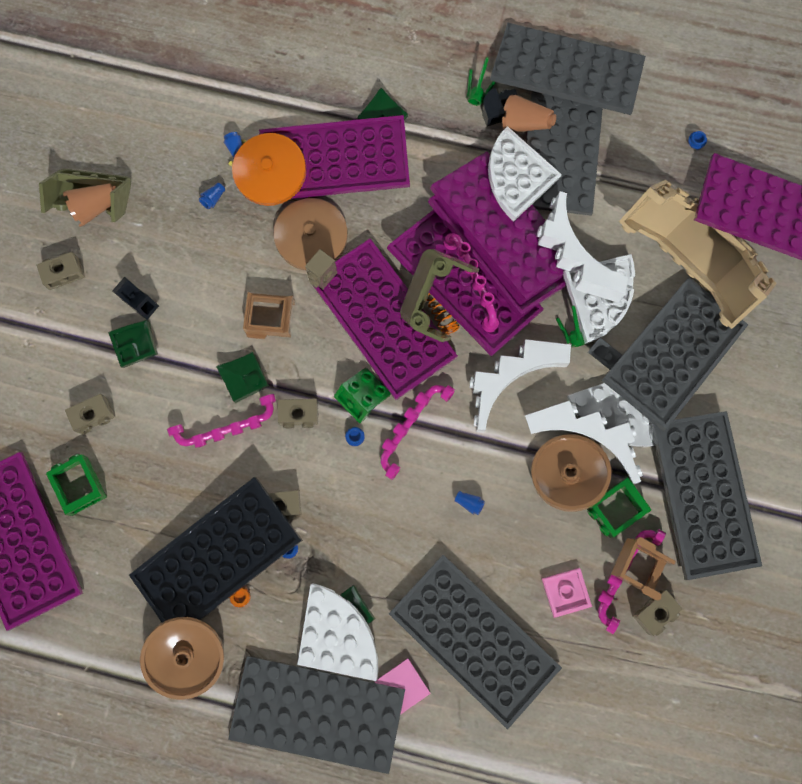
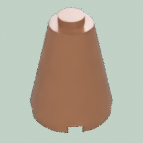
M518 95L509 96L505 103L504 110L507 112L506 117L502 118L503 129L508 126L514 132L550 129L555 125L556 114L547 107Z
M109 183L67 190L63 192V196H68L69 200L65 201L74 220H79V226L82 227L111 206L110 192L117 187Z

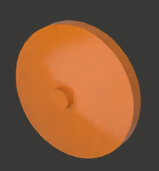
M264 133L250 138L239 148L233 160L232 174L237 188L245 198L259 205L274 206L290 200L299 192L306 177V162L302 151L294 141L284 135Z

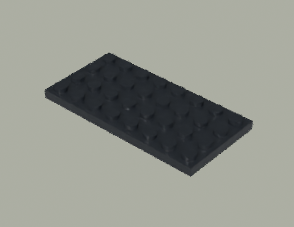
M253 477L135 569L129 576L162 623L178 617L202 620L303 540L257 477Z

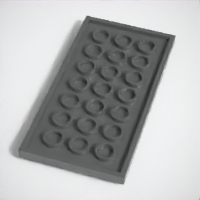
M507 23L490 81L631 115L646 56Z
M532 91L531 101L553 110L554 114H556V122L550 129L527 131L526 143L562 174L532 205L535 209L552 211L550 209L551 201L561 191L567 193V213L592 216L603 108Z
M688 277L601 381L664 432L743 333L748 324L741 320L732 329L729 326H724L719 320L721 309L714 297Z
M727 411L673 420L664 432L654 423L651 424L684 580L762 567Z
M444 555L436 561L389 612V615L507 730L562 669L555 660Z
M247 656L228 740L389 774L405 689Z

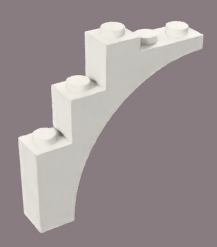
M560 191L557 197H553L550 209H552V213L550 212L544 225L539 226L537 231V237H539L538 245L557 251L555 259H558L556 267L576 273L574 277L576 282L575 290L619 302L626 294L628 277L620 275L599 263L580 244L568 220L566 210L567 193Z
M525 340L523 345L519 347V356L522 358L500 356L499 361H495L494 372H497V374L475 372L474 377L470 379V388H473L472 394L480 395V397H476L475 408H479L478 415L474 416L473 426L477 427L476 432H485L487 419L493 403L510 383L538 369L567 367L570 363L571 345Z
M570 401L525 415L531 434L549 430H565L580 433L598 441L617 457L633 484L641 482L640 477L643 475L640 466H635L633 460L636 457L632 446H628V443L634 442V437L637 436L634 426H630L629 422L605 430L604 426L607 425L604 414L600 415L599 412L576 419L575 415L578 414L575 403L571 404Z

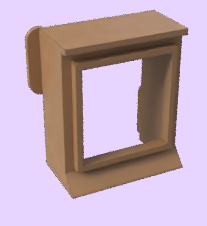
M248 292L243 324L246 336L256 339H265L267 335L291 337L289 329L292 305H295L293 295L278 296ZM254 302L282 304L281 327L251 325Z
M642 537L637 539L627 538L611 575L640 589L643 594L659 601L662 594L655 591L656 585L666 563L675 565L676 561L658 552L655 544ZM636 549L656 559L646 585L625 575Z

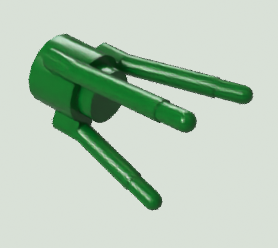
M488 57L485 58L477 86H474L473 89V70H469L466 98L470 104L479 106L484 102L486 94L496 83L492 81L485 93H483L484 90L481 88V84L489 60Z
M574 305L572 306L575 330L570 332V336L560 318H556L566 339V344H571L572 348L585 345L583 335L579 329L576 307Z

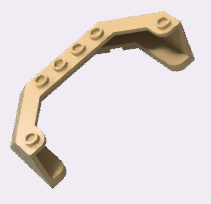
M667 180L651 186L619 221L622 224V229L627 233L640 232L657 241L659 247L664 252H668L673 256L672 259L676 264L682 265L690 277L696 278L704 290H709L721 309L719 313L720 322L732 329L770 294L777 283L773 278H768L766 275L769 272L762 261H757L755 258L758 255L757 252L744 239L694 221L699 198L696 197L693 200L688 197L689 193L679 187L676 190L671 188L672 184Z

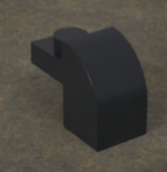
M493 88L486 94L483 102L482 116L487 127L502 122V118L505 117V103L509 96L517 95L516 89L504 90L498 94L496 88Z
M126 277L112 290L125 304L146 320L159 307L154 300L138 289Z

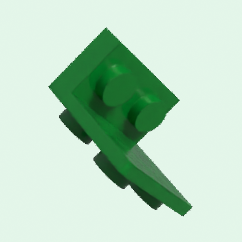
M365 367L341 384L334 398L360 424L366 419L371 410L390 397L391 393Z

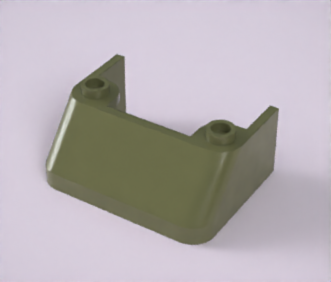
M72 169L58 170L39 183L41 213H46L51 208H56L59 211L68 210L65 201L69 199L68 196H63L64 191L110 183L117 188L110 192L111 206L106 209V213L110 215L111 222H116L126 213L131 189V178Z
M428 249L421 256L401 307L400 315L414 330L440 342L450 340L452 336L430 327V318L422 311L436 275L441 277L447 276L451 272L453 265L468 272H478L479 268L435 249Z

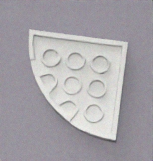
M508 126L497 138L489 157L488 175L492 192L500 207L513 222L562 175Z
M632 254L599 262L608 269L628 277L626 294L619 302L575 290L576 282L574 277L576 273L568 270L563 271L572 305L576 307L579 328L585 344L607 334L626 314L634 293L633 277H635V268Z
M605 383L567 396L571 404L575 403L578 411L577 415L580 418L599 412L600 415L604 414L607 425L604 426L605 430L629 422L630 426L633 425L637 436L634 437V442L628 443V446H656L651 427L653 423Z
M312 583L310 585L297 665L376 681L378 677V654L376 653L373 641L374 637L364 617L348 600L346 601L336 594L335 591Z

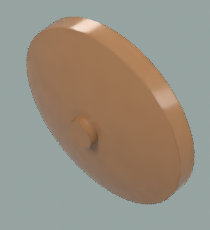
M306 198L291 203L280 213L274 226V242L279 254L287 263L302 270H306V264L319 249L336 261L342 255L347 244L348 231L343 215L334 205L321 199Z
M567 434L552 438L540 447L533 459L531 473L534 488L547 504L556 509L568 512L588 509L597 504L609 488L611 481L610 461L604 450L587 437Z
M190 617L173 618L158 625L146 638L140 655L141 671L148 685L160 695L177 700L191 699L209 690L219 678L224 663V648L218 634L205 622Z

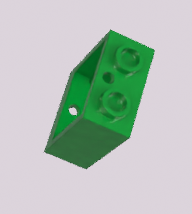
M82 454L73 455L66 463L56 464L51 467L50 471L46 472L65 515L73 516L107 498L87 456ZM81 464L93 492L69 504L57 476Z
M625 478L609 489L597 504L588 508L587 512L593 520H597L601 525L599 527L601 532L606 537L613 538L652 509L630 479ZM621 489L638 513L614 529L597 505Z

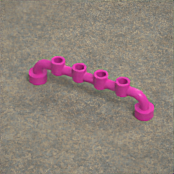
M454 233L448 234L444 240L445 247L449 250L458 248L457 255L465 263L478 267V261L471 259L469 255L470 245L467 242H463L459 235ZM465 270L473 280V289L478 291L481 297V306L486 308L488 316L482 322V328L486 332H494L499 325L496 311L492 304L494 295L486 291L484 287L486 278L479 275L478 272H468Z
M435 385L430 387L425 394L420 392L417 395L415 402L418 404L414 409L408 408L404 414V417L407 418L403 425L398 423L393 430L396 434L392 440L387 438L382 445V448L385 450L382 453L380 463L386 471V477L393 480L400 471L401 467L395 463L390 465L388 458L396 450L402 438L406 436L411 425L418 419L423 408L428 405L431 397L435 393H441L440 398L448 402L455 392L453 387L450 385L447 387Z
M270 394L259 398L261 406H266V411L263 414L252 416L188 439L181 436V433H184L182 424L168 428L169 437L173 436L179 445H195V448L207 445V440L213 439L214 442L225 439L224 435L232 433V436L243 433V428L249 426L251 430L262 427L261 422L268 420L272 416L274 410L273 403L276 402L275 396Z
M660 529L657 532L643 530L635 539L638 537L644 539L650 537L652 538L651 543L659 547L665 538L666 532ZM636 549L627 571L629 570L635 555L639 551L638 549ZM610 575L607 581L610 584L608 591L603 590L598 598V601L601 602L598 609V617L607 626L605 630L611 634H614L620 620L614 616L609 619L606 611L623 581L614 575Z

